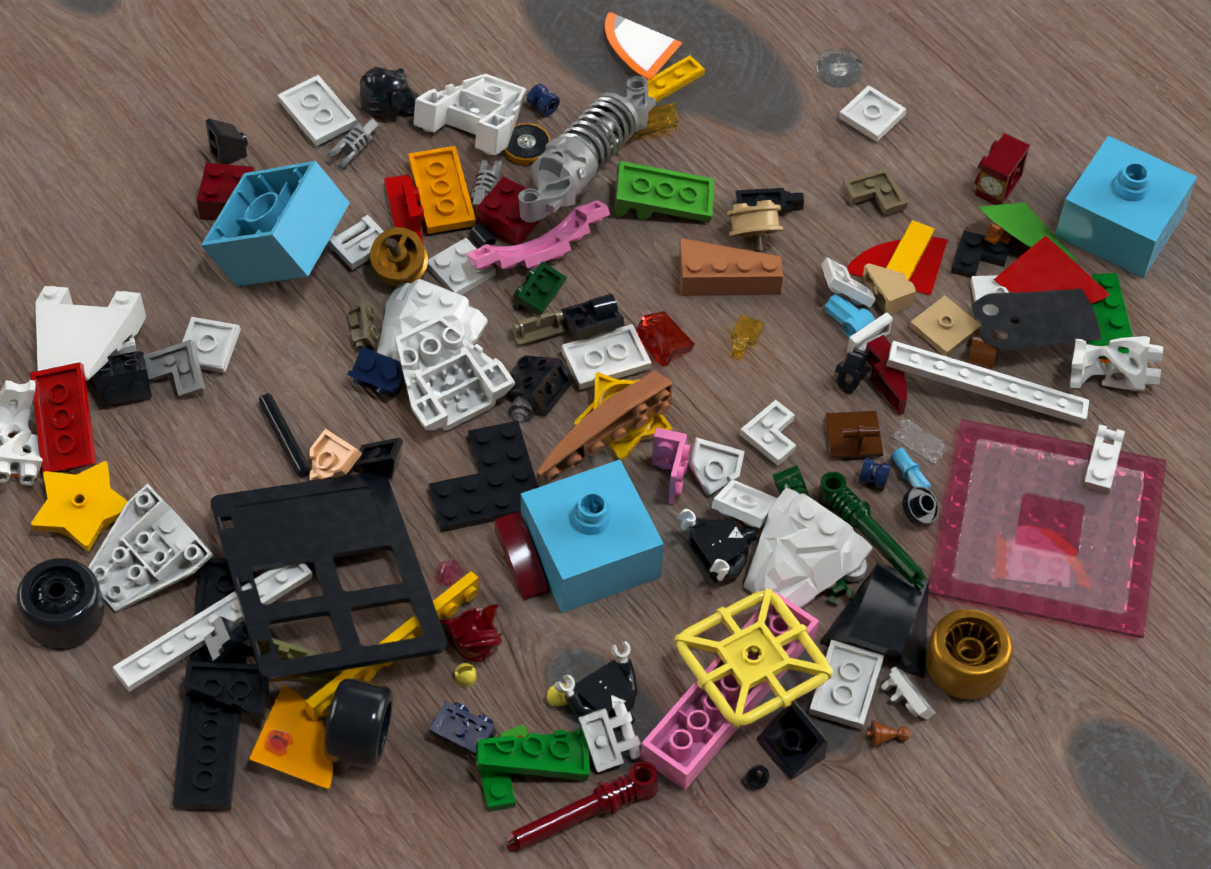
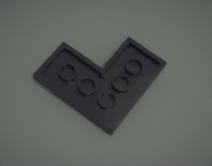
M518 420L468 430V439L478 473L429 483V492L440 532L494 522L495 519L517 512L521 514V493L538 488V484Z

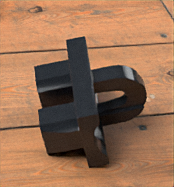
M855 348L853 352H848L844 361L837 364L835 372L839 373L837 384L842 390L847 392L855 390L860 385L861 379L868 375L870 367L865 366L869 353ZM847 373L853 377V381L850 384L846 382Z

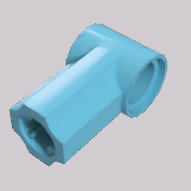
M834 294L825 304L824 311L842 325V329L848 338L875 320L868 310L864 308L857 309L841 294Z

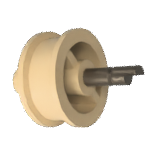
M772 200L759 201L757 206L751 207L747 206V203L732 205L733 210L727 211V216L731 217L732 231L729 232V237H752L754 252L763 253L762 236L783 231V226H779L778 211L781 210V205H774Z

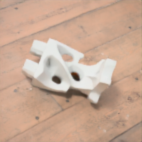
M1147 336L1110 340L1108 346L1088 345L1086 341L1076 339L1070 388H1081L1084 382L1092 375H1106L1102 380L1103 386L1126 390L1144 391L1145 385H1160L1161 369L1147 368L1148 362L1162 363L1163 347L1150 344V337ZM1118 348H1128L1129 352L1123 354L1118 351ZM1099 356H1106L1108 359H1099ZM1121 372L1125 374V378L1121 380L1112 377L1114 373Z
M6 380L0 391V483L8 482L10 476L19 477V482L22 485L32 486L40 471L43 459L39 453L38 435L31 434L28 427V421L36 418L35 408L32 405L35 381L32 380L26 384H17ZM23 449L29 450L30 453L23 452Z

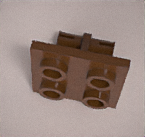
M877 411L825 413L831 459L883 456Z

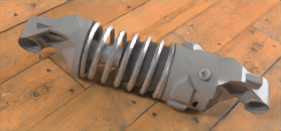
M637 76L627 80V97H621L615 93L608 92L598 95L563 134L546 144L544 153L531 166L530 174L537 190L525 189L518 195L520 218L523 221L535 222L552 212L555 213L560 207L574 205L576 196L583 194L588 189V183L636 132L646 128L649 119L648 112L656 105V99L648 96V81L645 78Z

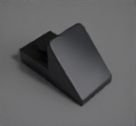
M394 438L361 445L359 451L362 455L353 466L359 472L379 468L389 479H393L400 461L403 440L401 438Z

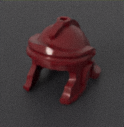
M498 604L490 605L483 610L481 607L473 608L463 612L459 617L440 620L442 627L449 629L448 634H451L458 652L465 659L476 663L485 661L493 654L494 647L502 643L501 636L503 633H497V628L493 624V620L497 616Z

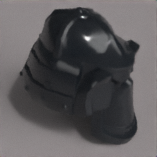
M376 66L362 76L360 80L361 109L367 114L387 116L400 112L402 109L406 116H414L415 101L419 95L408 85L404 69L398 68L395 71Z

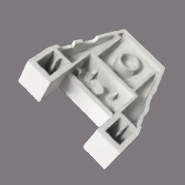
M483 74L463 80V85L457 87L449 84L446 85L445 90L440 92L432 89L416 98L413 125L421 127L427 132H435L445 124L475 134V148L484 151L488 155L496 156L509 145L526 94V88L488 74Z
M44 286L36 300L38 371L81 362L84 364L85 379L88 381L108 362L107 357L114 350L118 352L123 348V342L129 336L133 338L139 332L146 318L141 293L116 291L108 307L73 305L69 288Z

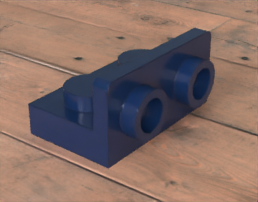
M365 347L360 348L353 370H348L346 374L354 377L353 383L367 387L368 383L377 386L376 392L390 396L391 392L400 394L405 380L400 361Z
M445 701L429 728L431 734L475 756L478 739L494 738L497 734L495 725H493L494 722L490 718L481 714L477 717L469 713V709L458 702H455L453 705Z

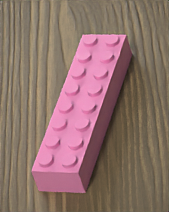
M774 591L773 593H776L784 601L798 622L806 626L808 629L807 634L814 640L819 620ZM770 603L765 625L776 638L791 629ZM761 607L741 630L758 622ZM793 640L782 646L787 655L793 659H798L805 651L799 640ZM751 651L748 652V658L751 660H757L760 655L759 653L753 654ZM719 655L705 670L706 673L725 665ZM787 670L775 675L776 679L779 681ZM729 674L714 682V684L735 712L741 686L734 676ZM698 680L695 681L641 743L640 759L653 764L659 773L683 790L689 787L738 729L737 727H732L733 724L724 718L707 692L700 689L697 684ZM766 681L749 689L743 714L755 709L770 692L771 688Z

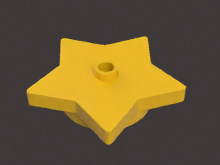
M596 372L594 402L574 421V427L607 399L638 380H617ZM656 414L643 427L633 428L627 432L623 439L618 442L612 441L608 446L616 459L623 462L641 440L654 438L656 428L672 431V427L663 415Z
M103 461L77 475L45 471L43 476L48 499L32 520L31 526L33 531L59 532L73 539L88 552L99 534L104 532L112 522L118 519L128 501L111 489L107 461Z

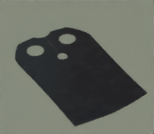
M1082 288L1038 292L991 293L984 295L972 304L974 317L982 323L979 331L986 344L999 349L1013 351L1074 343L1076 339L1084 341L1102 340L1096 314ZM987 304H992L999 309V312L996 315L990 316L983 312V307ZM1016 317L1020 320V322L1014 324L1010 321V319ZM1002 329L1007 332L1008 337L1002 341L996 340L992 337V331Z

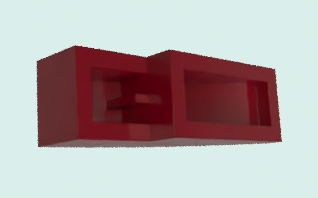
M883 334L866 345L865 352L869 353L867 362L873 368L870 380L896 412L902 415L904 414L907 402L905 375L902 370L886 366L891 344Z
M520 512L495 519V533L504 551V559L523 601L549 593L537 553Z

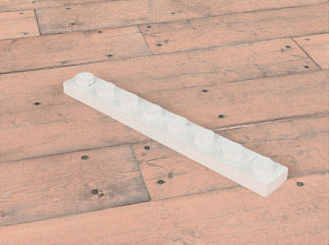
M893 341L891 344L886 366L1080 425H1084L1087 419L1088 399Z
M304 563L270 569L254 579L261 602L265 605L273 603L310 580L312 572ZM250 582L242 587L243 591L251 589ZM231 593L113 666V673L130 692L206 644L204 637L214 630L212 622L220 616L236 623H241L244 620L236 593Z

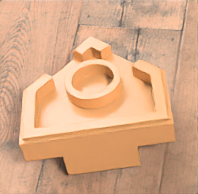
M325 429L310 448L312 470L309 472V481L337 478L346 475L362 453Z

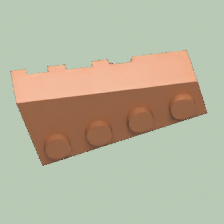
M680 238L681 296L781 295L783 281L781 256Z

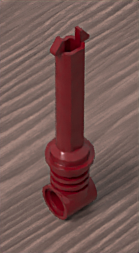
M637 762L632 765L628 773L618 777V779H613L612 783L610 781L607 783L604 781L598 782V787L594 788L593 794L512 831L506 837L508 843L515 842L508 845L507 849L509 852L521 850L600 812L614 815L617 813L618 808L622 807V805H627L628 802H633L634 799L642 801L652 799L658 790L656 767L649 762Z

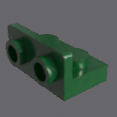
M542 261L537 269L531 268L525 278L528 281L526 285L520 284L515 291L513 297L516 300L512 307L517 310L521 304L538 316L542 315L565 283L567 277Z

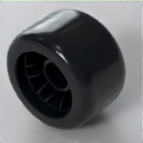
M53 558L43 561L32 567L24 575L18 586L17 606L24 628L35 641L44 646L69 648L79 645L88 640L97 631L103 620L104 601L98 579L89 567L77 560Z
M351 678L344 679L339 683L333 696L325 730L324 755L328 760L364 769H372L378 765L387 740L393 708V692L389 687Z

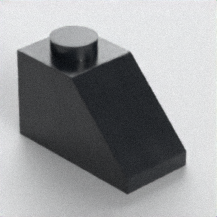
M210 118L205 120L210 153L218 164L229 165L247 157L246 146H248V141L243 132L239 133L236 127L229 123Z

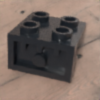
M524 355L517 361V364L509 373L515 381V385L507 394L527 396L538 415L547 416L574 380L561 358Z

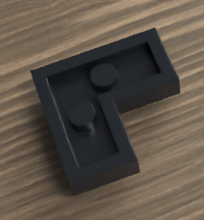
M963 230L951 273L972 278V276L977 274L980 261L1005 267L1011 243L1006 244L999 241L996 244H992L985 240L986 236Z

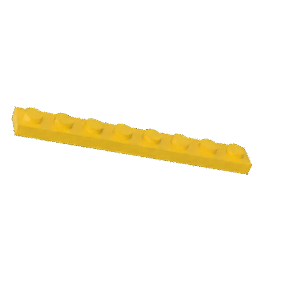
M470 571L433 600L439 620L450 618L456 613L458 607L465 602L472 601L479 592V577L475 573ZM415 615L379 644L421 637ZM393 662L344 670L306 700L307 715L313 721H316L321 716L328 715L333 696L342 680L351 678L370 682L376 675V672L384 666H390Z

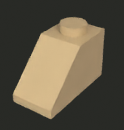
M873 264L865 265L862 281L867 287L872 289L875 301L884 314L887 312L891 315L912 307L916 290L913 283L908 281L903 273Z

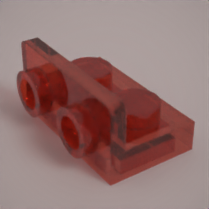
M665 311L643 315L636 328L642 344L663 367L669 365L674 355L691 352L695 345Z

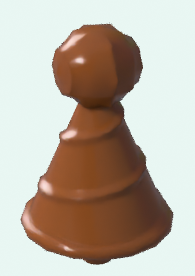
M875 720L871 722L870 731L865 732L866 737H871L872 747L874 748L896 737L900 741H907L911 735L910 730L906 726H900L896 730L887 725H882Z

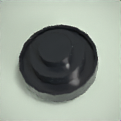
M920 486L906 492L902 501L906 517L917 526H925L934 522L939 513L938 502L934 494L927 488Z

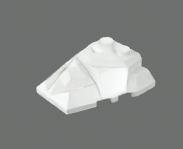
M421 279L415 280L412 284L408 282L399 284L386 303L377 352L400 361L395 337L438 316H441L465 334L464 338L474 345L486 328L488 319L478 309L470 307L469 300L465 296Z
M441 316L395 337V342L413 413L425 430L440 428L443 431H447L492 409L495 406L496 399L506 395L515 385V381L502 362L496 358L492 360L484 354L481 346L471 344L464 338L465 334Z
M785 488L769 510L743 587L752 594L762 590L765 591L766 588L773 589V592L776 591L798 607L803 608L813 601L820 592L826 588H832L836 585V581L846 574L855 572L872 551L873 547L862 536L854 532L847 522L806 494H799L792 489Z

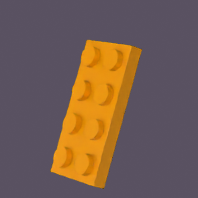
M456 146L408 153L415 187L419 189L420 206H423L427 233L475 226L476 219Z

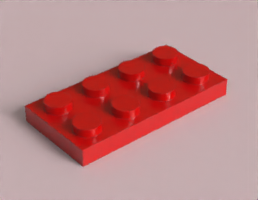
M78 362L30 372L31 380L35 381L33 400L40 457L43 459L41 464L42 473L45 471L61 473L95 466L96 457L84 364Z

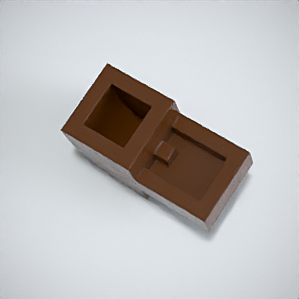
M973 332L967 363L992 370L997 348L986 344L981 333Z

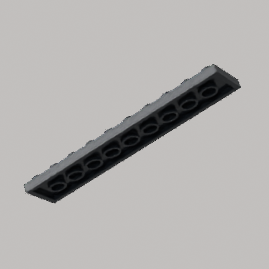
M210 558L201 566L195 616L235 592L226 559ZM253 571V577L256 579V571ZM249 581L240 582L241 586L243 587L244 585L248 584ZM206 644L190 654V661L215 662L212 660ZM247 657L242 658L236 661L235 663L247 664ZM186 692L173 795L174 809L231 810L242 711Z

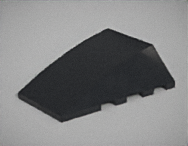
M877 563L854 594L852 600L848 602L820 640V644L829 646L831 640L845 644L851 642L899 658L898 668L900 670L924 678L929 579L919 580L924 585V588L916 589L914 584H910L896 568Z

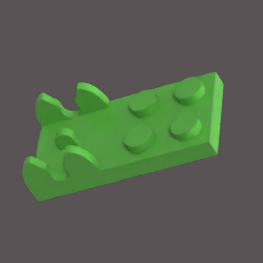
M619 161L616 172L614 212L617 216L621 217L627 213L628 209L635 208L637 209L636 215L640 221L649 218L653 212L704 222L711 221L713 213V178Z

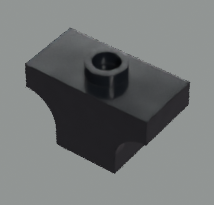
M222 616L212 622L214 630L204 637V641L213 661L218 663H235L242 658H254L244 624L236 623Z

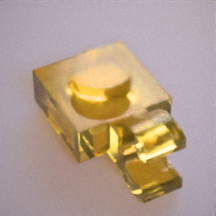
M740 315L731 339L736 340L733 345V358L742 360L747 345L755 347L764 329V322Z

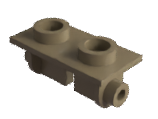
M360 297V305H352L348 311L350 327L355 329L351 331L353 346L357 351H360L361 347L366 348L371 345L377 351L379 334L374 326L376 314L372 305H368Z
M556 309L542 314L540 317H531L525 320L519 319L515 324L510 325L519 346L566 332L562 320H564L561 310L557 311Z

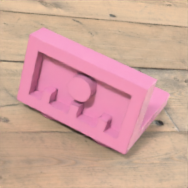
M656 428L653 439L652 465L658 466L661 469H672L668 504L674 505L675 497H680L684 482L682 480L688 469L690 445H686L687 434Z

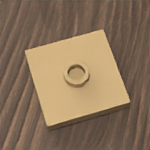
M945 295L913 319L909 326L946 357L973 336V332L978 333L981 329V325Z

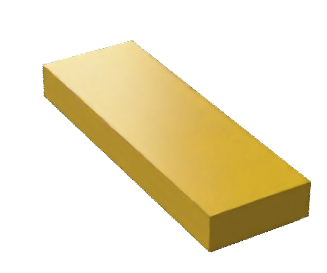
M689 55L656 74L651 81L648 79V96L655 98L657 103L703 76L705 69Z
M912 220L887 269L903 273L909 281L935 229Z

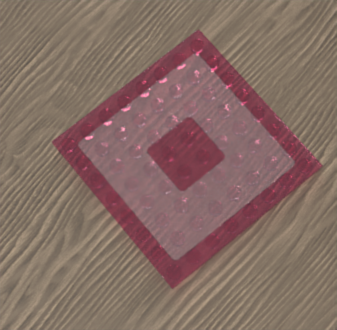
M961 419L929 594L1143 639L1166 460L1120 451L1109 494L1083 487L1094 445Z

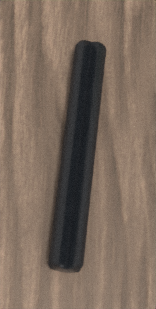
M266 393L259 397V404L297 476L302 478L309 475L310 466L272 394Z

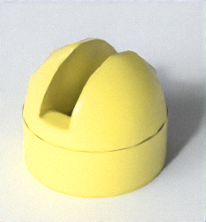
M462 663L457 666L454 672V679L459 686L470 687L476 682V670L473 665Z
M555 685L548 689L546 698L550 705L560 707L568 704L565 700L566 694L556 691Z

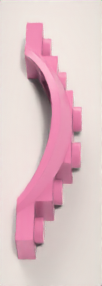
M596 200L576 207L559 225L544 235L514 246L483 245L476 250L466 253L468 263L477 269L489 268L493 263L502 269L513 268L517 263L527 269L537 268L542 261L559 259L563 257L564 253L571 251L569 241L581 240L584 235L591 233L589 224L602 221L603 217L610 215L608 206Z

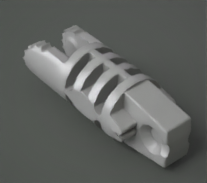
M373 118L363 126L357 123L328 152V156L330 158L335 157L341 150L346 157L339 162L338 166L343 169L373 139L370 134L379 124Z
M482 160L471 194L475 213L476 207L498 183L503 168L502 161H495L491 171L489 170L488 161Z

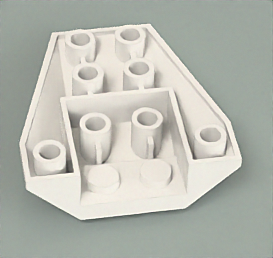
M146 484L127 502L90 563L89 568L98 579L102 597L116 612H119L194 574L213 554L180 516L149 484Z

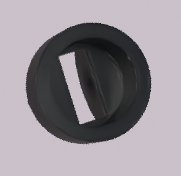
M763 765L752 766L746 774L748 785L754 789L764 788L770 779V773ZM758 771L762 772L760 782L755 780Z

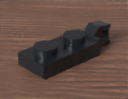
M784 188L737 190L735 195L736 204L747 203L749 207L757 206L759 201L772 200L774 205H781V210L778 213H788L804 209L803 193H790V191H785Z

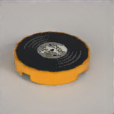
M530 123L516 125L509 145L504 149L505 155L514 163L530 165V163L535 162L544 153L546 144L550 141V136L546 130L538 125Z

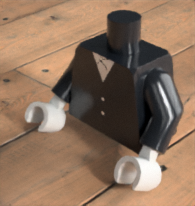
M684 509L677 516L678 520L683 521L680 527L682 530L691 529L688 545L713 582L722 581L724 577H738L747 563L748 543L757 539L754 529L747 526L738 530L730 519L722 521L702 519L696 517L691 510Z
M622 641L624 647L622 654L618 652L616 645L612 646L611 653L619 658L620 661L618 663L616 660H613L576 684L572 676L564 675L563 679L567 683L566 688L563 687L560 681L555 682V690L566 694L565 700L575 716L582 717L605 708L610 719L616 716L613 705L624 702L627 712L634 708L638 690L637 677L632 661L627 658L631 650L629 643ZM631 714L632 719H633V720L631 721V725H632V724L635 722V718H634L633 715Z

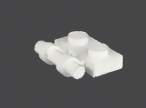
M624 702L613 705L616 716L609 719L605 708L579 717L597 772L624 763L621 755L623 751L628 750L631 759L640 757L639 745L641 743L638 735L635 736L631 725L633 719L631 713L627 712ZM621 727L624 736L623 741L617 742L612 728Z

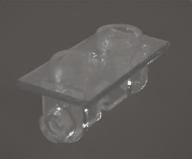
M903 418L898 424V431L891 437L932 465H935L949 450L943 444L944 441L942 439L939 440L928 432L923 433V429L914 424L911 419L906 420Z

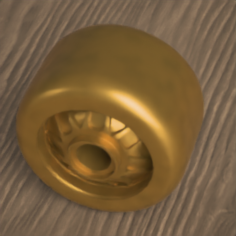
M977 609L953 611L944 616L932 631L926 652L928 673L937 687L950 696L965 700L986 697L995 692L1005 680L1013 655L1011 636L1002 622L987 612Z

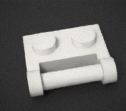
M366 215L360 219L359 223L337 236L332 235L327 242V246L331 251H335L353 270L370 260L371 246L374 240L384 231L370 216Z

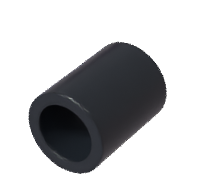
M482 223L476 224L470 230V236L480 247L486 244L495 245L496 238Z

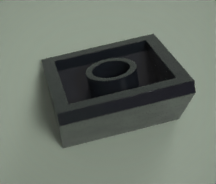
M795 700L791 702L790 706L783 708L757 737L790 779L796 778L824 760L829 742Z

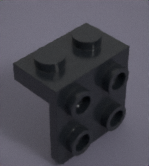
M142 351L123 353L113 357L109 356L107 357L108 362L94 374L100 407L152 397L143 356L144 353Z

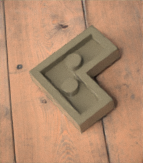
M888 168L843 180L842 187L852 204L875 198L884 216L907 209L908 202Z

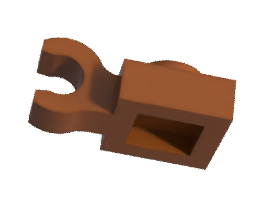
M996 223L990 224L987 231L989 236L985 238L986 241L992 244H996L999 241L1006 244L1018 241L1017 238Z

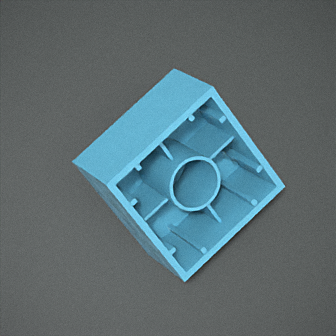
M1108 136L1066 197L1055 236L1144 278L1184 216L1197 176Z
M316 161L244 173L201 244V247L236 286L308 277L350 202Z
M621 460L521 493V516L531 537L544 577L562 613L661 578L664 543Z

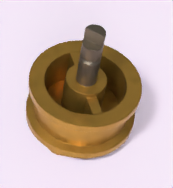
M402 227L388 229L382 232L371 246V264L379 278L389 286L397 287L399 284L406 282L412 284L415 280L421 279L427 271L429 264L427 250L420 237L412 230Z

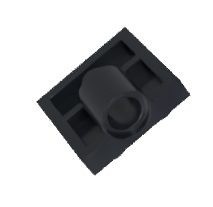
M611 293L560 309L564 317L562 322L577 340L590 339L594 335L612 332L616 328L625 326L624 317L618 311L616 300Z

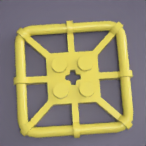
M766 588L765 591L755 592L726 608L720 607L716 609L715 614L684 629L674 639V645L680 656L697 678L698 686L701 690L707 692L724 718L733 724L732 727L740 728V725L751 724L780 707L786 708L790 706L793 700L823 685L832 678L833 674L827 659L807 634L808 629L806 626L798 622L784 601L776 593H773V589ZM762 602L758 622L741 630L732 617ZM770 603L791 629L776 638L765 625ZM720 623L724 624L732 634V636L720 642L695 637ZM793 640H799L815 663L790 658L782 646ZM689 647L717 653L725 665L706 673ZM751 651L753 654L759 653L760 655L757 660H751L748 658V652ZM787 669L815 675L788 691L784 690L775 675ZM729 674H732L741 686L735 712L714 684V682ZM766 681L776 697L743 714L749 689Z

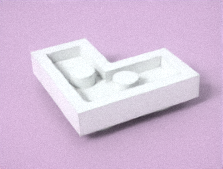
M827 257L824 259L821 267L828 283V288L838 295L843 293L849 296V299L857 305L864 304L871 307L876 300L872 289L851 279L847 267Z
M775 400L742 427L740 435L778 466L796 451V444L781 433L783 429L794 421L795 415Z

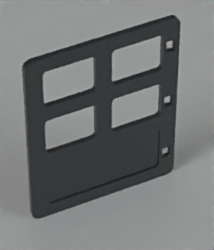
M374 471L220 494L211 499V512L258 671L264 681L278 682L435 655L445 651L447 646L446 636L389 479L383 472ZM231 520L233 528L224 529L222 521ZM382 550L392 551L403 582L354 591H344L342 589L333 562L334 558ZM306 562L313 564L323 595L268 605L261 602L253 571ZM249 581L251 589L243 591L240 582ZM400 603H409L411 605L422 635L421 637L371 646H363L360 643L351 616L352 611ZM321 616L330 617L340 646L339 651L288 660H280L278 658L269 629L270 625ZM268 644L270 653L262 655L259 645Z

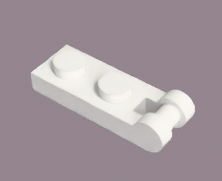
M1099 424L1083 485L1084 488L1109 494L1125 431L1119 429L1117 431L1109 430L1107 426ZM1107 439L1114 442L1113 445L1103 443V440Z

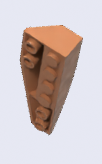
M654 370L613 395L590 412L562 439L538 469L537 477L539 484L542 485L545 482L551 483L555 481L563 471L568 468L574 469L583 462V459L589 455L599 454L607 444L612 441H620L626 436L628 431L633 428H641L654 415H662L668 411L672 405V382L670 379Z

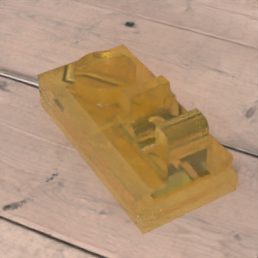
M671 103L652 108L648 112L649 119L646 128L636 132L633 138L656 133L657 131L665 133V129L673 127L674 130H677L679 123L676 104Z

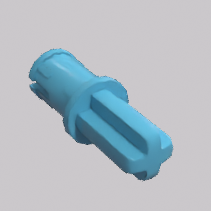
M904 448L894 451L891 455V460L901 470L903 479L908 480L913 488L920 486L929 490L931 485L920 471V465L912 461Z

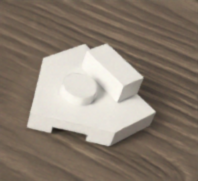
M700 438L693 439L688 465L707 496L729 483L732 479L734 480L740 476L745 451Z

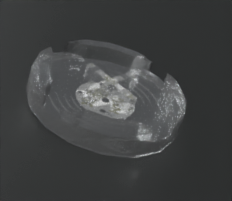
M828 49L821 53L817 59V76L824 84L831 87H850L857 83L862 76L863 67L860 57L848 49Z

